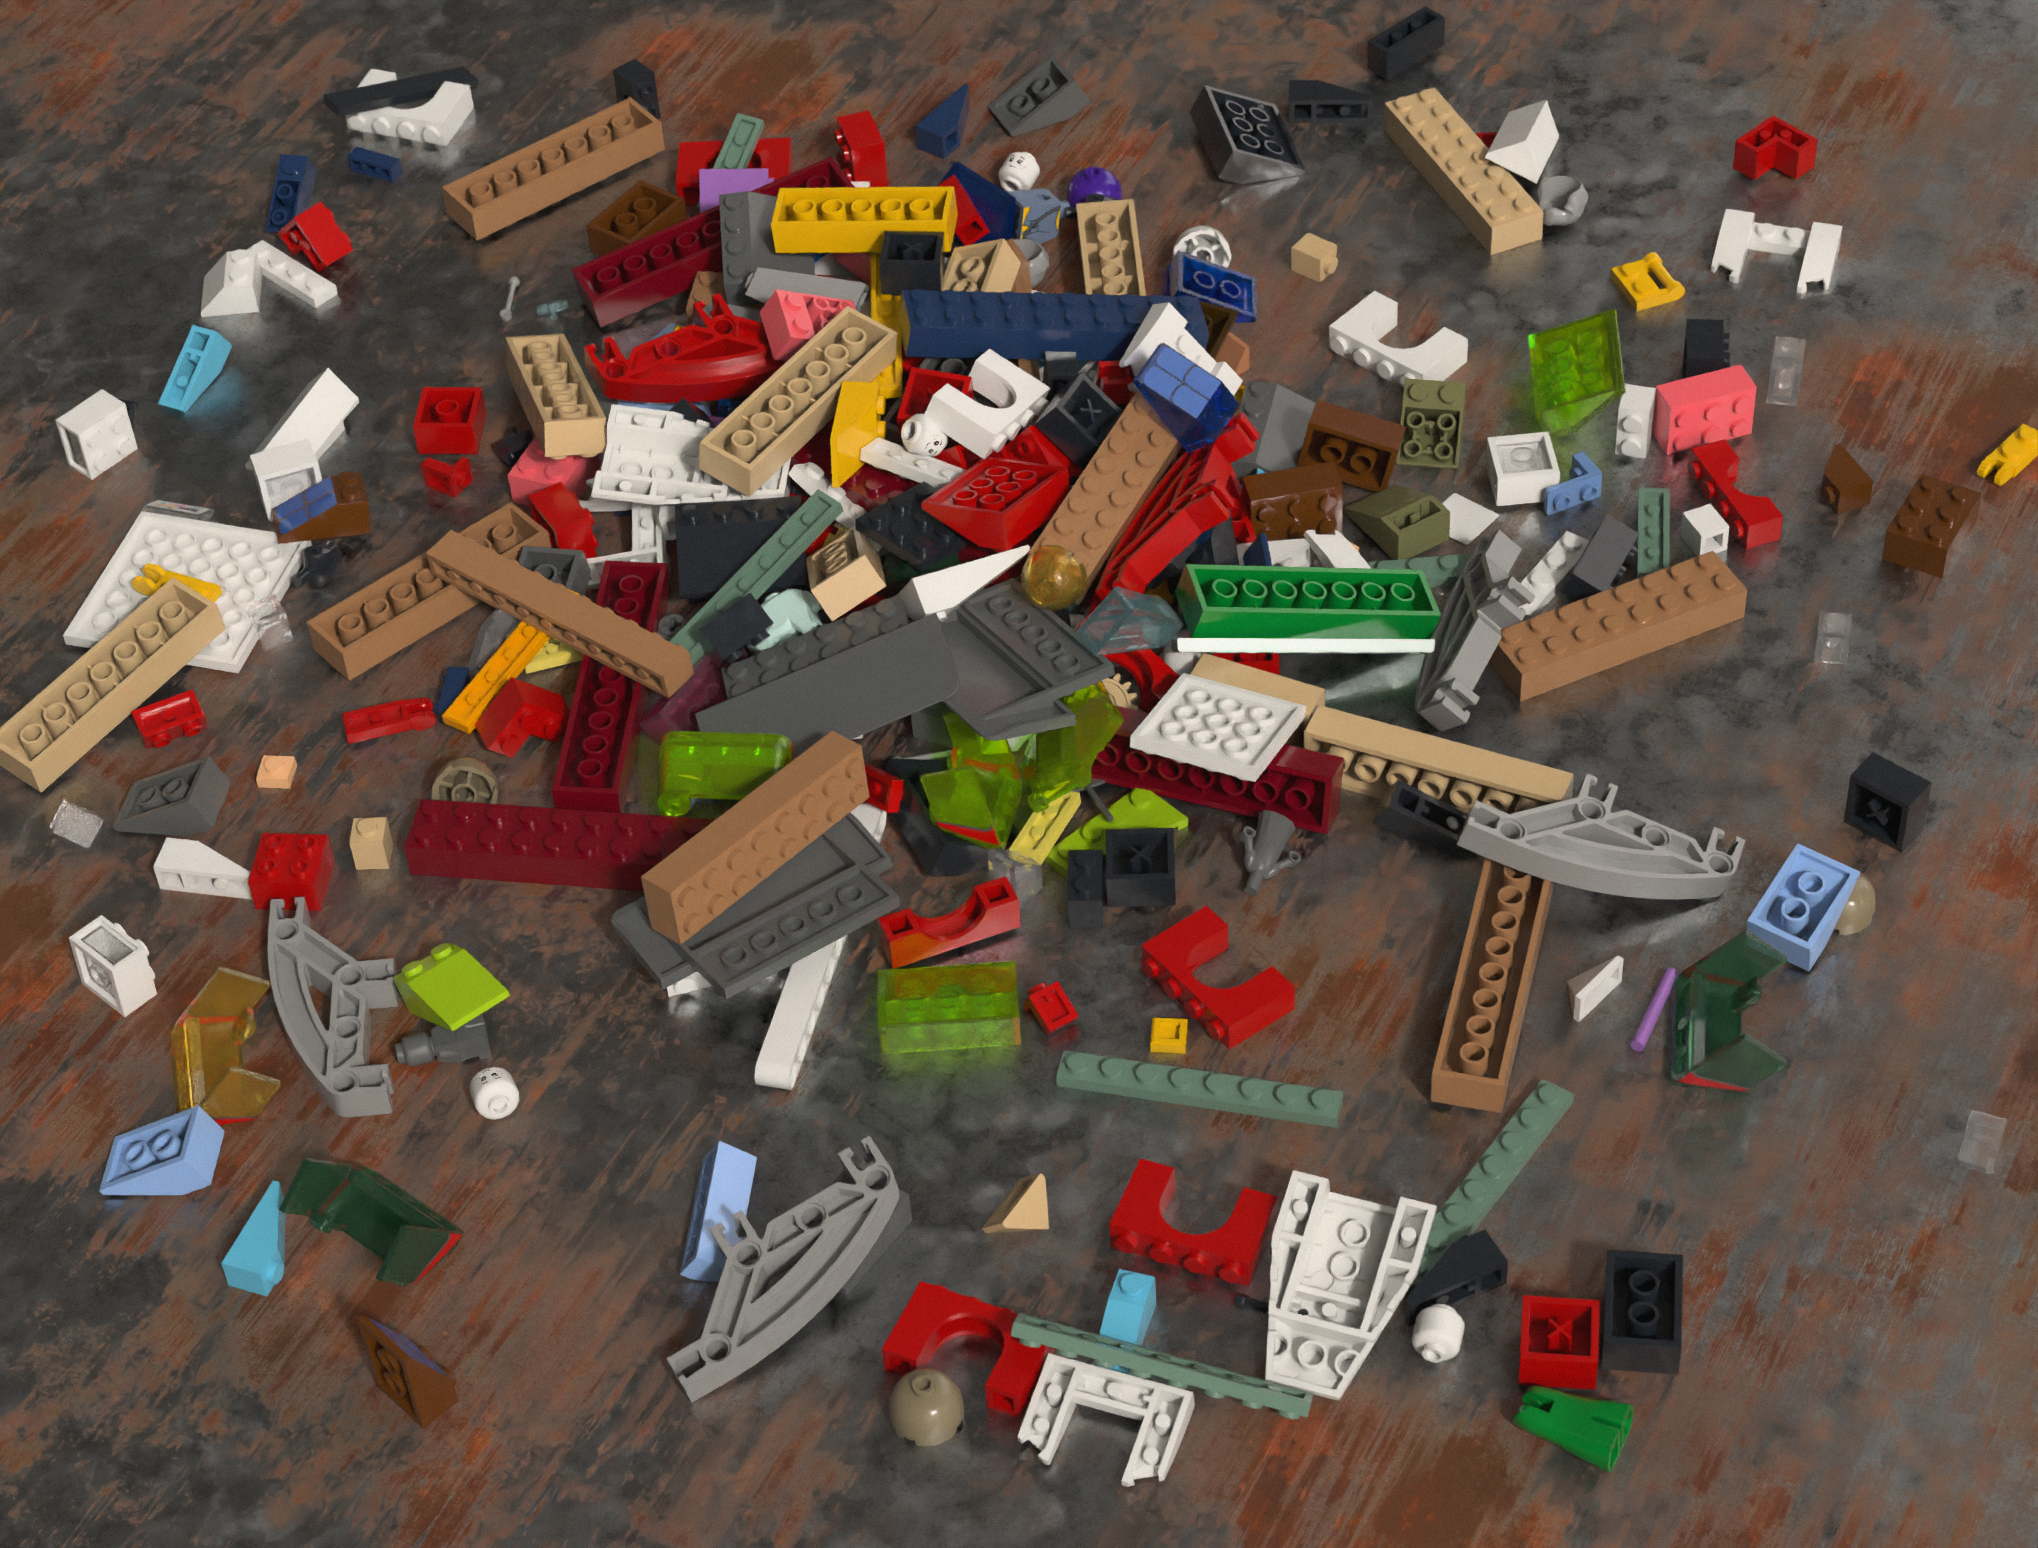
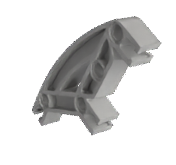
M1499 529L1493 532L1492 537L1490 535L1482 536L1446 601L1441 612V618L1431 636V639H1435V651L1424 656L1416 690L1415 711L1439 731H1445L1467 722L1470 712L1467 709H1462L1469 705H1476L1480 698L1473 692V689L1502 638L1501 629L1521 622L1526 611L1518 607L1526 603L1531 604L1535 598V595L1514 577H1509L1508 573L1522 548Z
M1586 773L1575 798L1508 814L1476 800L1457 842L1458 846L1500 864L1562 885L1609 895L1678 900L1720 896L1737 869L1745 840L1736 836L1727 853L1716 850V843L1718 839H1723L1725 832L1713 827L1701 848L1695 838L1629 810L1611 813L1610 810L1618 786L1609 783L1601 799L1590 797L1588 792L1592 785L1596 786L1598 778Z
M295 897L297 910L294 918H285L283 910L285 901L283 899H271L267 946L270 982L286 1039L302 1072L323 1101L341 1117L392 1114L393 1101L390 1094H394V1084L389 1065H369L372 1023L369 1009L398 1007L397 986L393 980V977L398 975L394 958L357 961L310 928L311 919L305 897ZM310 986L315 987L331 999L329 1030H325L311 999Z
M870 1135L860 1140L865 1155L862 1157L866 1163L873 1161L874 1164L860 1171L853 1164L851 1156L854 1153L850 1148L838 1153L843 1170L852 1184L836 1182L771 1220L767 1224L763 1239L758 1237L742 1210L733 1214L738 1227L735 1232L739 1238L745 1235L747 1238L739 1241L734 1246H730L725 1238L723 1231L726 1228L723 1223H718L710 1228L714 1241L726 1262L702 1336L699 1340L666 1358L691 1403L748 1370L794 1336L837 1294L865 1259L890 1219L900 1197V1191L893 1171ZM885 1184L882 1188L873 1190L876 1185ZM821 1221L818 1226L809 1227L812 1223ZM751 1259H757L751 1265H744L747 1261ZM790 1269L766 1292L769 1280ZM727 1353L724 1358L713 1360L718 1354ZM699 1369L698 1371H696L694 1374H692V1375L689 1376L688 1378L685 1377V1375H687V1374H689V1373H691V1372H693V1371Z

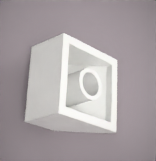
M239 249L226 252L204 276L201 317L259 312L262 274L256 249Z

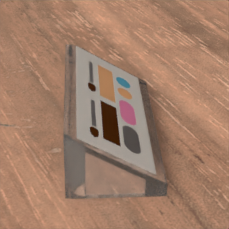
M156 500L143 506V511L207 522L215 513L214 509L165 500Z

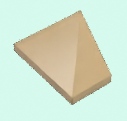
M1042 1173L1020 1178L981 1229L986 1234L1049 1229L1046 1180Z

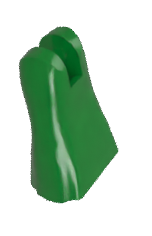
M1530 1386L1527 1388L1522 1398L1524 1405L1517 1408L1513 1419L1514 1424L1522 1430L1549 1441L1607 1472L1613 1471L1631 1430L1634 1416L1633 1405L1576 1396L1543 1386Z

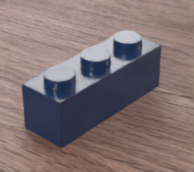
M356 147L347 156L351 171L393 183L403 173L401 161L396 157Z
M448 667L447 674L443 675V688L439 690V703L435 704V714L438 715L440 723H444L442 719L444 712L471 682L468 667Z

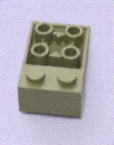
M1405 378L1400 425L1406 426L1398 452L1396 466L1458 470L1467 398L1466 383Z
M1394 484L1344 508V512L1393 560L1409 559L1449 540L1450 511L1429 493Z

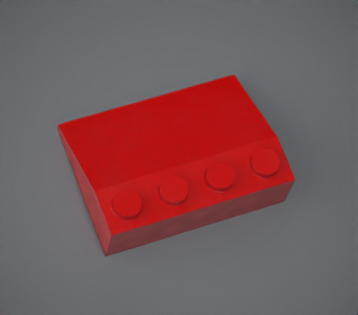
M988 456L921 502V507L978 546L992 548L995 552L1009 551L1014 545L1027 538L1030 533L1053 517L1070 492L1068 467Z

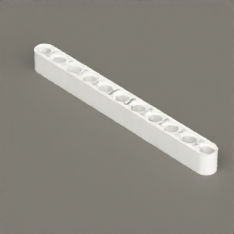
M862 803L850 813L862 823L880 844L886 825L887 812L871 804ZM847 935L792 964L757 1059L755 1068L756 1085L786 1090L793 1089Z

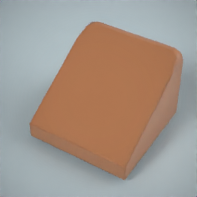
M1229 332L1215 361H1225L1237 375L1248 371L1250 367L1249 346Z

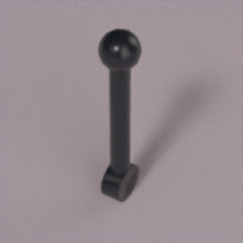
M1236 1293L1234 1302L1237 1304L1251 1305L1269 1310L1268 1302L1250 1298L1249 1295L1243 1293ZM1300 1309L1297 1312L1301 1315H1308L1306 1309Z

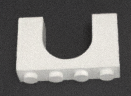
M370 69L358 87L397 80L396 73ZM445 81L435 96L428 103L420 107L396 109L388 106L345 115L347 129L447 146L474 106L470 85Z
M1373 291L1329 326L1330 350L1404 388L1405 378L1444 381L1467 362L1468 339L1446 327H1443L1423 344L1413 348H1392L1380 343L1378 340L1397 326L1398 302L1376 291Z
M991 349L976 359L969 376L972 377L973 389L994 402L999 408L984 406L947 383L932 396L924 414L937 425L941 432L983 459L988 457L993 451L998 453L1007 439L1012 441L1021 427L1027 428L1035 415L1041 416L1049 403L1046 397L1050 390V387Z

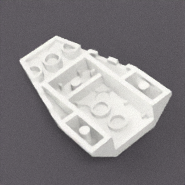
M611 405L607 423V445L601 471H596L592 497L652 505H689L785 496L791 458L756 492L748 497L699 469V442L714 429L710 428L709 422L698 419L694 423L683 419V414L672 411Z
M1293 1170L1272 1234L1266 1381L1337 1401L1341 1399L1417 1276L1437 1210L1436 1205L1400 1197L1397 1208L1330 1192L1329 1179ZM1300 1309H1306L1308 1315H1301L1297 1312Z

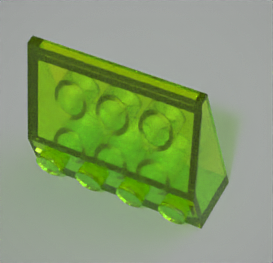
M1615 308L1528 336L1535 415L1543 432H1549L1550 439L1577 432L1626 392Z
M1016 961L878 970L877 1005L881 1054L1021 1045Z

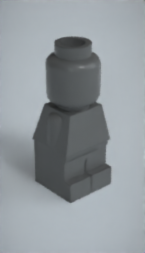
M483 1014L478 1015L453 1032L441 1026H436L431 1029L432 1036H429L426 1032L405 1036L402 1039V1043L395 1044L399 1065L407 1063L409 1067L431 1063L435 1056L438 1062H462L478 1056L480 1059L492 1057Z

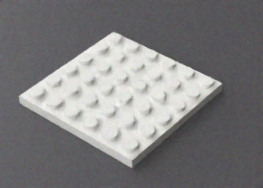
M141 511L63 634L65 644L91 649L151 596L141 594L135 590L131 582L138 575L146 577L142 573V569L146 564L152 563L153 565H160L165 571L169 570L221 586L222 594L215 604L218 606L226 629L186 665L239 673L292 583V578L296 576L303 564L304 550L312 546L311 540L278 544L276 532Z

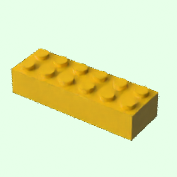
M954 186L780 188L771 222L775 252L789 254L881 253L885 231L944 232L945 252H951L958 216Z

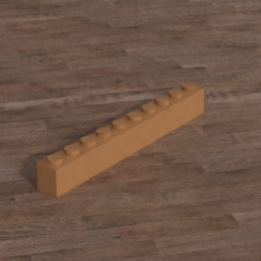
M450 530L426 552L434 576L667 698H670L694 674L690 653L683 646L675 645L665 640L656 632L651 633L645 630L633 620H626L616 615L611 609L603 608L591 602L586 596H579L573 593L561 583H554L544 578L539 572L531 571L521 566L514 559L503 557L491 547H484L474 542L467 535H461Z

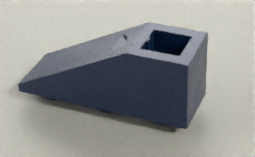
M964 84L956 92L952 93L949 98L915 126L917 149L945 159L961 145L970 109L968 84Z
M280 154L265 228L266 233L277 234L294 217L305 211L312 197L317 173L316 168L307 156Z

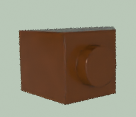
M1840 443L1834 445L1824 471L1822 487L1820 488L1823 502L1839 515L1870 504L1873 480Z

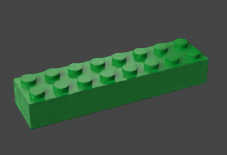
M1186 564L1175 590L1191 638L1431 639L1433 631L1441 618V613L1423 570Z

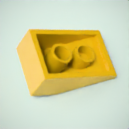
M842 381L830 436L832 488H839L866 463L860 460V453L863 447L877 437L885 439L886 421H881V414L884 415L885 396H880V383Z

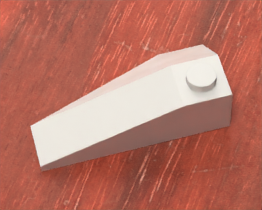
M1029 545L912 578L898 593L904 602L907 615L913 621H916L936 612L941 622L946 620L947 614L1021 561L1029 553Z

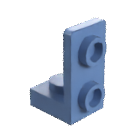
M1584 451L1572 455V469L1569 472L1571 480L1545 490L1544 512L1547 515L1601 496L1602 472Z

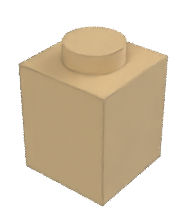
M1307 233L1291 247V270L1320 283L1337 268V245Z
M387 817L353 818L349 843L356 870L389 869L393 841Z

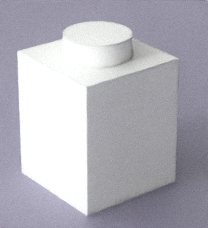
M1711 504L1682 513L1680 536L1696 556L1710 551L1719 553L1727 550L1729 525Z

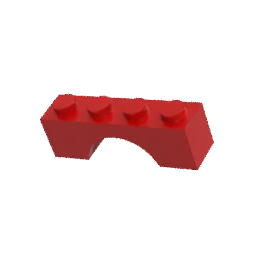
M1723 439L1692 448L1690 462L1687 465L1689 476L1698 483L1704 497L1712 502L1716 511L1729 525L1732 535L1739 539L1746 549L1780 540L1783 515L1768 496L1762 497L1745 494L1732 485L1737 481L1739 457L1728 442Z
M1101 604L1074 630L1109 661L1120 664L1134 676L1140 689L1138 707L1143 712L1150 713L1180 677L1160 656L1156 655L1137 635L1125 627L1114 614Z
M1004 876L974 886L969 898L959 908L944 916L934 918L921 917L915 914L911 908H907L878 918L881 947L892 969L1021 927L1019 899L1007 877Z

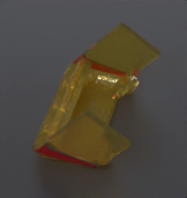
M219 966L177 1020L170 1038L176 1114L199 1105L220 1127L252 1121L262 1113L266 1103L281 1086V1080L245 1070L241 1045L255 1032L257 1022L254 1018L253 1007L270 987V981Z

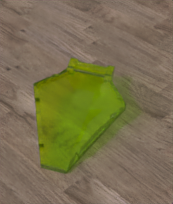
M1102 680L1097 684L1087 686L1073 692L1069 696L1058 699L1075 714V726L1034 733L1028 737L1018 772L1032 789V794L1028 797V803L1035 813H1041L1049 807V803L1076 788L1082 789L1091 783V766L1097 753L1104 750L1107 742L1112 739L1124 722V718L1117 706L1109 700L1108 696L1110 694Z

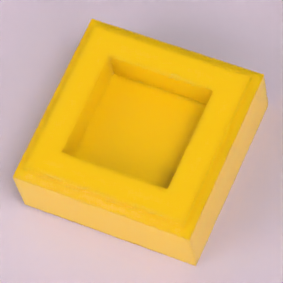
M1153 1017L1150 1052L1186 1054L1188 1019Z

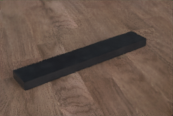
M463 66L324 94L323 103L339 117L432 98L445 81L470 85V89H475L478 85V79Z

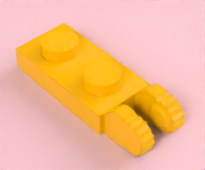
M2022 424L1981 462L1977 474L1985 478L1993 470L1998 469L1994 482L1999 486L2004 485L2011 477L2015 478L2038 456V430Z
M152 563L146 564L142 569V573L146 577L138 575L131 582L135 590L147 596H152L172 577L214 603L222 594L220 585L169 570L165 571L160 565H153Z

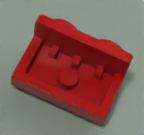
M193 689L132 711L133 719L146 749L165 747L173 739L182 736H195L207 727L205 713L201 710Z

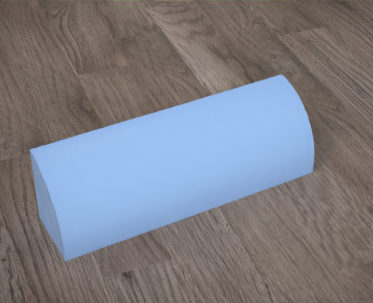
M718 1141L703 1157L680 1275L703 1282L720 1281L726 1260L717 1247L710 1228L718 1223H723L726 1228L723 1233L730 1246H734L742 1240L735 1232L738 1227L733 1214L740 1210L743 1211L745 1216L747 1214L757 1161L756 1156Z

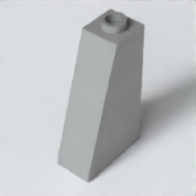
M760 267L757 268L755 273L752 272L749 275L745 285L747 289L745 295L763 304H766L777 289L851 300L854 302L858 312H861L871 290L869 286L858 281Z

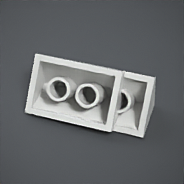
M1547 100L1509 111L1485 158L1537 183L1559 139Z
M327 368L307 384L253 454L309 439L318 460L345 430L343 420L359 403L358 397ZM249 458L245 463V467L253 471L251 459Z

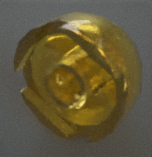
M1058 545L1040 547L1038 551L1032 553L1022 568L1020 580L1024 595L1037 608L1051 611H1061L1069 608L1086 589L1088 578L1082 562L1078 565L1077 561L1072 558L1074 554L1070 550Z

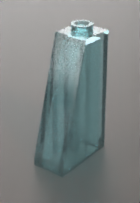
M1115 587L1080 626L1077 632L1093 654L1099 656L1166 647L1183 628L1184 624L1166 601L1122 587Z

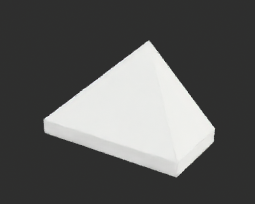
M1617 955L1567 981L1574 1020L1580 1022L1622 982L1624 960L1622 957Z

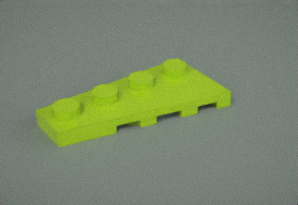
M1135 788L1107 808L1113 816V821L1109 822L1101 812L1055 845L1045 858V862L1068 879V850H1103V863H1106V829L1176 828L1180 830L1188 826V817L1152 791Z

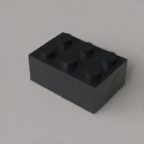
M1607 1249L1604 1275L1601 1369L1679 1374L1682 1349L1683 1255Z

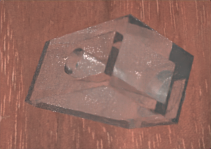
M1776 336L1766 403L1797 406L1804 365L1805 339Z
M496 609L480 627L468 665L469 673L476 675L520 624V620L499 609Z
M1818 612L1814 662L1847 665L1852 614Z
M991 848L987 852L989 879L992 881L1004 876L1007 877L1019 899L1020 911L1043 888L1041 865L1034 859L1025 857L1015 851Z

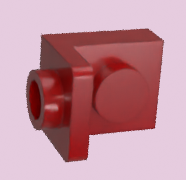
M430 457L421 464L426 487L456 498L467 488L473 479L469 459L462 457L454 466Z
M1058 981L1048 986L1045 982L1036 985L1027 992L1028 997L1022 1005L1025 1012L1032 1010L1046 1035L1069 1025L1079 1017Z

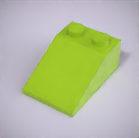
M451 943L436 946L431 950V955L421 961H413L402 968V972L393 977L409 1013L452 1032L510 996L508 990L464 948Z

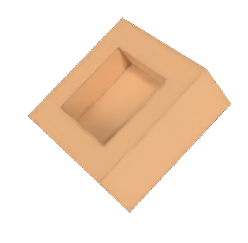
M263 755L256 776L258 788L290 789L297 768L295 756Z

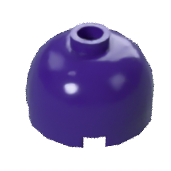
M1089 167L1080 170L1073 175L1067 185L1066 198L1070 207H1076L1078 203H1085L1087 196L1093 193L1122 200L1120 182L1112 172L1104 168Z

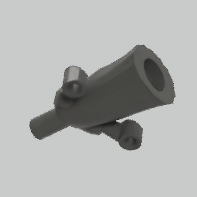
M1263 810L1259 812L1256 831L1246 826L1238 835L1240 841L1244 843L1245 854L1243 861L1245 868L1250 873L1244 892L1250 896L1257 895L1262 880L1275 877L1280 870L1286 867L1292 868L1301 860L1299 853L1290 851L1283 860L1278 861L1296 828L1294 823L1284 815L1274 811Z

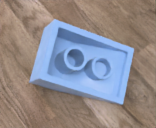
M1797 843L1748 918L1747 943L1806 971H1810L1825 948L1860 877V871Z
M198 1105L116 1136L99 1191L103 1195H185L195 1190L203 1189L211 1185L225 1131Z

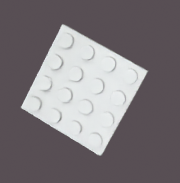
M1183 673L1130 736V747L1142 750L1146 754L1160 755L1174 759L1179 763H1189L1203 767L1211 772H1221L1235 776L1240 780L1256 782L1305 718L1306 706Z

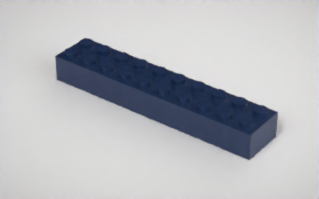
M915 289L902 290L898 314V323L906 357L979 358L987 350L991 349L1005 359H1045V351L1076 352L1077 360L1121 361L1152 305L1167 302L1187 321L1184 328L1205 351L1209 337V331L1198 297L1187 295L1177 297L1161 295L1135 296L1130 294L1103 295L1099 293L984 292L979 290L974 292L953 290L925 291Z

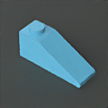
M192 325L158 404L186 413L222 371L232 345L218 332Z
M272 1181L221 1263L229 1286L266 1297L273 1286L280 1282L284 1274L286 1202L280 1182Z
M1119 1269L1108 1298L1099 1335L1139 1346L1142 1345L1156 1306L1155 1277ZM1114 1365L1113 1368H1106L1131 1375L1129 1368Z

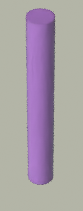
M1672 967L1665 969L1631 1041L1630 1046L1635 1051L1644 1050L1677 979L1678 971Z

